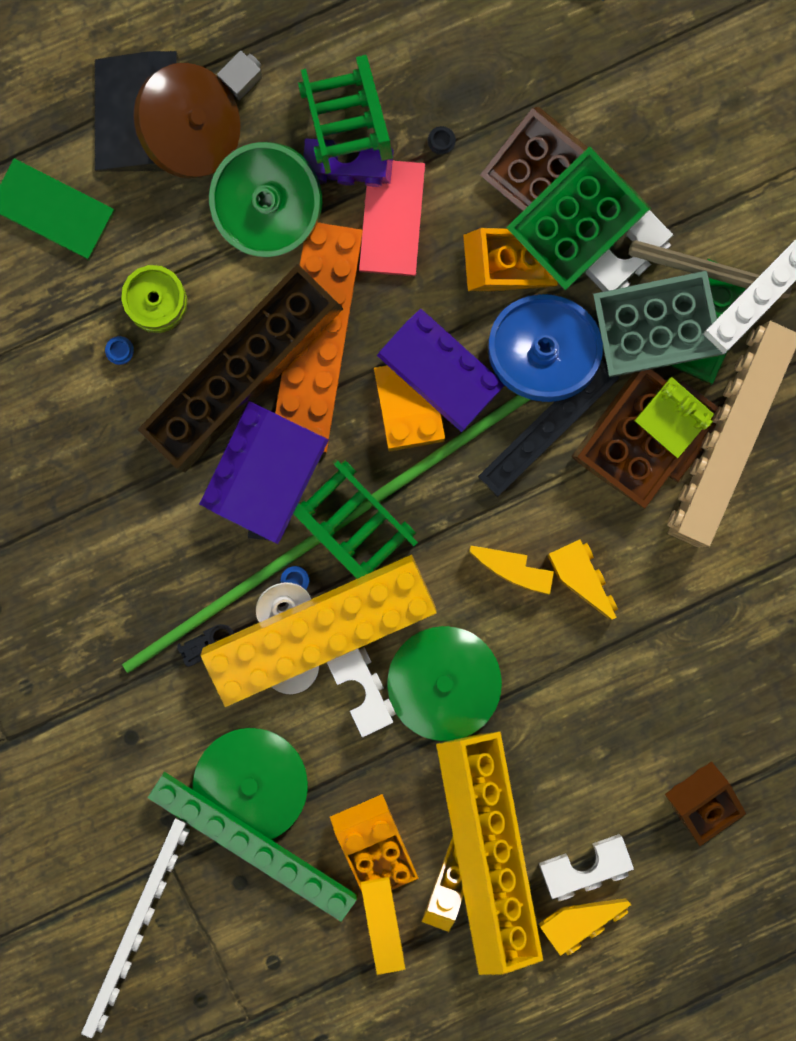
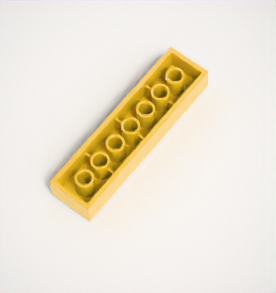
M410 555L203 647L201 658L224 706L227 707L437 613L436 606L413 556Z
M501 732L473 735L436 744L479 975L506 974L543 961Z

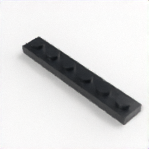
M601 359L596 376L584 390L570 398L555 401L478 478L498 497L620 377H609L607 364Z

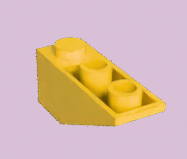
M577 540L547 554L561 583L609 620L617 618L614 613L618 610L612 595L606 596L602 586L606 584L605 579L599 569L594 570L590 561L594 556L587 543L582 544L581 540Z
M453 836L422 922L448 932L455 922L464 895Z
M626 898L565 906L541 921L539 926L560 956L564 953L570 955L582 946L580 942L588 936L592 939L603 932L605 929L603 925L613 919L615 922L628 913L626 908L631 906Z

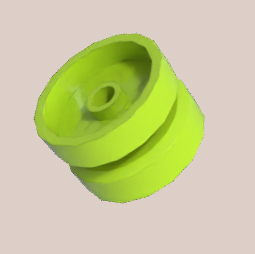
M147 265L138 268L128 276L122 287L121 300L125 312L137 327L147 332L162 333L172 330L182 321L187 312L188 298L184 286L171 270L163 266ZM154 295H158L159 299L157 302H150L154 299Z

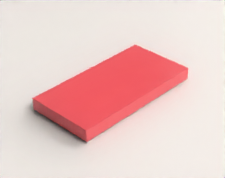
M393 161L390 184L382 183V187L366 186L359 272L416 277L425 163Z

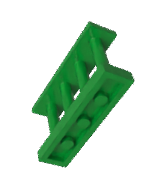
M367 54L356 57L358 69H354L353 73L309 82L307 70H301L303 81L298 82L301 99L307 98L319 145L314 147L317 164L323 163L326 174L331 173L328 158L373 148V151L379 150L382 161L393 159L390 139ZM356 84V87L362 85L363 90L358 91L359 94L316 104L314 102V93ZM359 105L362 108H368V111L364 112L363 116L320 125L318 118L320 114ZM367 127V129L373 128L374 130L370 137L328 147L325 146L323 136Z
M335 459L332 464L338 471L306 502L303 500L300 504L298 503L293 514L358 579L374 572L406 539L413 546L418 542L413 538L416 532L405 521L400 525L353 476L356 470L346 460L340 463ZM347 478L358 491L327 522L323 521L319 524L312 517L316 513L314 510ZM367 499L378 512L347 542L343 541L339 544L332 537L336 533L334 530ZM387 519L398 532L366 563L363 561L359 565L352 557L355 554L354 550Z

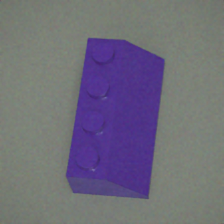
M422 309L417 311L377 354L386 365L461 432L492 402L505 386L495 374L486 368Z

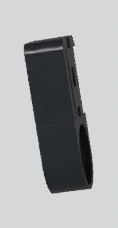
M219 624L203 631L205 636L201 634L185 642L184 646L179 643L177 648L183 657L185 665L190 667L203 661L201 658L202 648L215 643L214 634L217 630L225 629L232 635L235 634L233 629L228 625Z

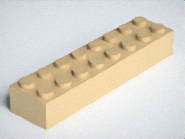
M772 321L761 326L759 325L756 330L752 329L746 341V344L749 345L746 355H741L735 366V370L738 371L734 382L729 381L723 396L727 397L723 407L719 406L713 416L712 422L716 423V426L712 433L708 432L705 435L701 444V448L704 449L700 459H695L690 469V474L693 475L689 485L685 484L679 494L678 500L682 501L679 509L671 513L667 522V526L670 527L669 535L698 548L709 547L712 543L796 349V332Z

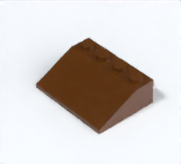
M539 106L533 107L480 176L524 211L588 147Z
M652 369L634 372L571 456V458L592 474L644 509L704 430L702 429L679 458H676L635 422L636 418L667 383L665 379Z

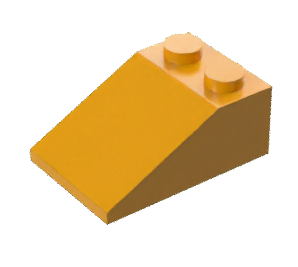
M479 228L463 235L468 291H502L558 286V282L508 229Z
M388 365L375 367L374 372L388 451L444 442L445 435L441 413Z

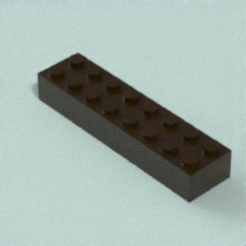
M297 264L137 430L176 469L186 472L242 415L248 402L253 403L343 308Z

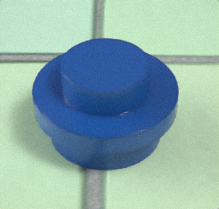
M117 336L108 341L105 347V354L113 364L123 365L132 359L134 347L127 338Z
M293 566L287 568L282 573L281 583H294L306 590L309 585V576L304 569Z

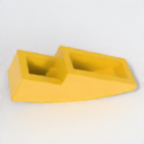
M470 546L469 553L497 576L527 590L546 595L550 594L554 572L525 567L527 555Z
M389 877L361 882L377 975L406 970Z

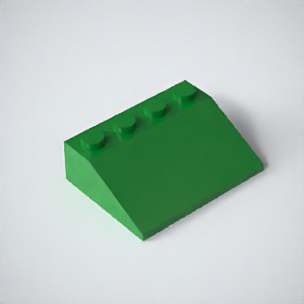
M589 146L506 228L566 290L652 208Z

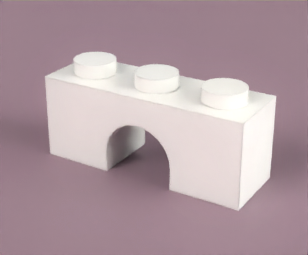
M651 211L645 214L626 234L631 241L637 240L666 249L671 246L668 241L673 236ZM608 250L586 271V274L605 292L628 287L630 283L627 280L634 273L640 276L651 264L647 260L636 257L626 260L619 259Z
M365 647L357 648L327 662L337 685L348 680H355L360 682L365 688L366 698L359 707L350 710L362 737L393 723L392 716L396 715L390 700L383 701L379 690L384 689L377 673L371 675L367 667L371 660Z
M618 834L593 843L596 861L586 871H578L572 868L566 853L540 862L539 866L551 898L557 897L559 901L566 900L575 896L574 891L585 888L586 891H590L602 886L601 881L612 878L613 881H618L628 877V871L634 870L623 837Z

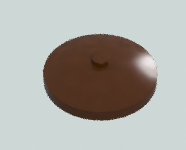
M175 63L156 71L143 83L135 101L134 124L139 142L149 158L169 174L188 179L210 175L216 171L220 163L231 152L235 151L238 146L241 124L235 99L225 83L213 72L202 66L191 63Z

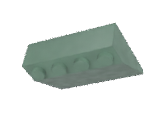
M707 271L593 294L609 377L724 355L703 335L717 320Z

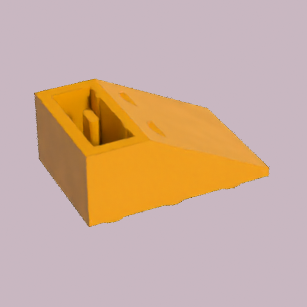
M383 794L330 816L335 835L361 892V882L389 877L391 890L419 879Z

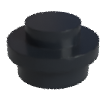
M436 127L428 135V146L435 154H448L455 147V134L448 127Z

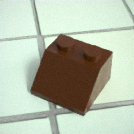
M712 761L699 768L693 775L665 793L672 808L699 846L746 814L730 783Z

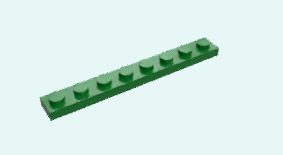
M166 772L162 774L147 797L341 922L357 900V894Z

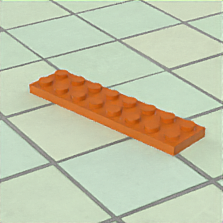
M317 223L312 234L303 243L300 267L334 298L343 310L282 372L275 414L329 440L363 230ZM327 443V445H326V447H325L323 453H327L328 443Z

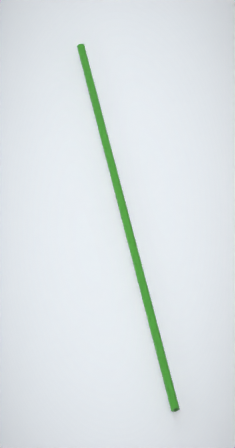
M520 395L515 396L371 495L380 503L531 399ZM366 499L334 531H339L374 506ZM311 535L130 658L122 666L129 674L321 542L314 535Z

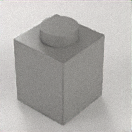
M240 50L217 76L225 83L232 95L240 100L262 78L260 69L262 65L252 54L246 56Z

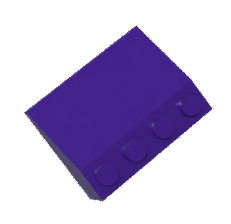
M249 401L199 505L279 544L329 440Z

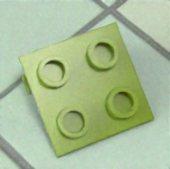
M671 377L636 418L635 422L676 458H679L699 432L710 426L712 423L711 418L715 414Z

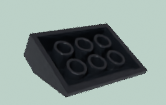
M147 51L95 59V172L164 171L149 158L139 142L134 124V106L137 94L149 76L168 65L180 63L177 51Z

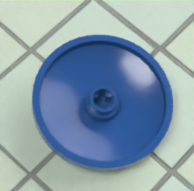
M540 294L519 299L507 306L498 315L491 328L488 354L495 374L508 389L527 399L553 402L570 398L584 390L591 383L600 367L603 342L596 322L581 306L563 297Z

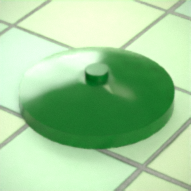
M257 142L236 149L220 163L211 181L209 206L217 229L232 246L253 256L273 257L294 250L312 234L322 210V191L314 169L301 154L283 144Z
M433 627L413 635L396 652L388 672V695L399 719L413 732L432 740H456L478 731L493 715L501 696V671L493 652L476 635L456 627Z
M242 728L224 734L207 747L195 769L193 790L264 836L273 839L288 830L302 812L307 798L308 777L302 758L286 739L269 730Z

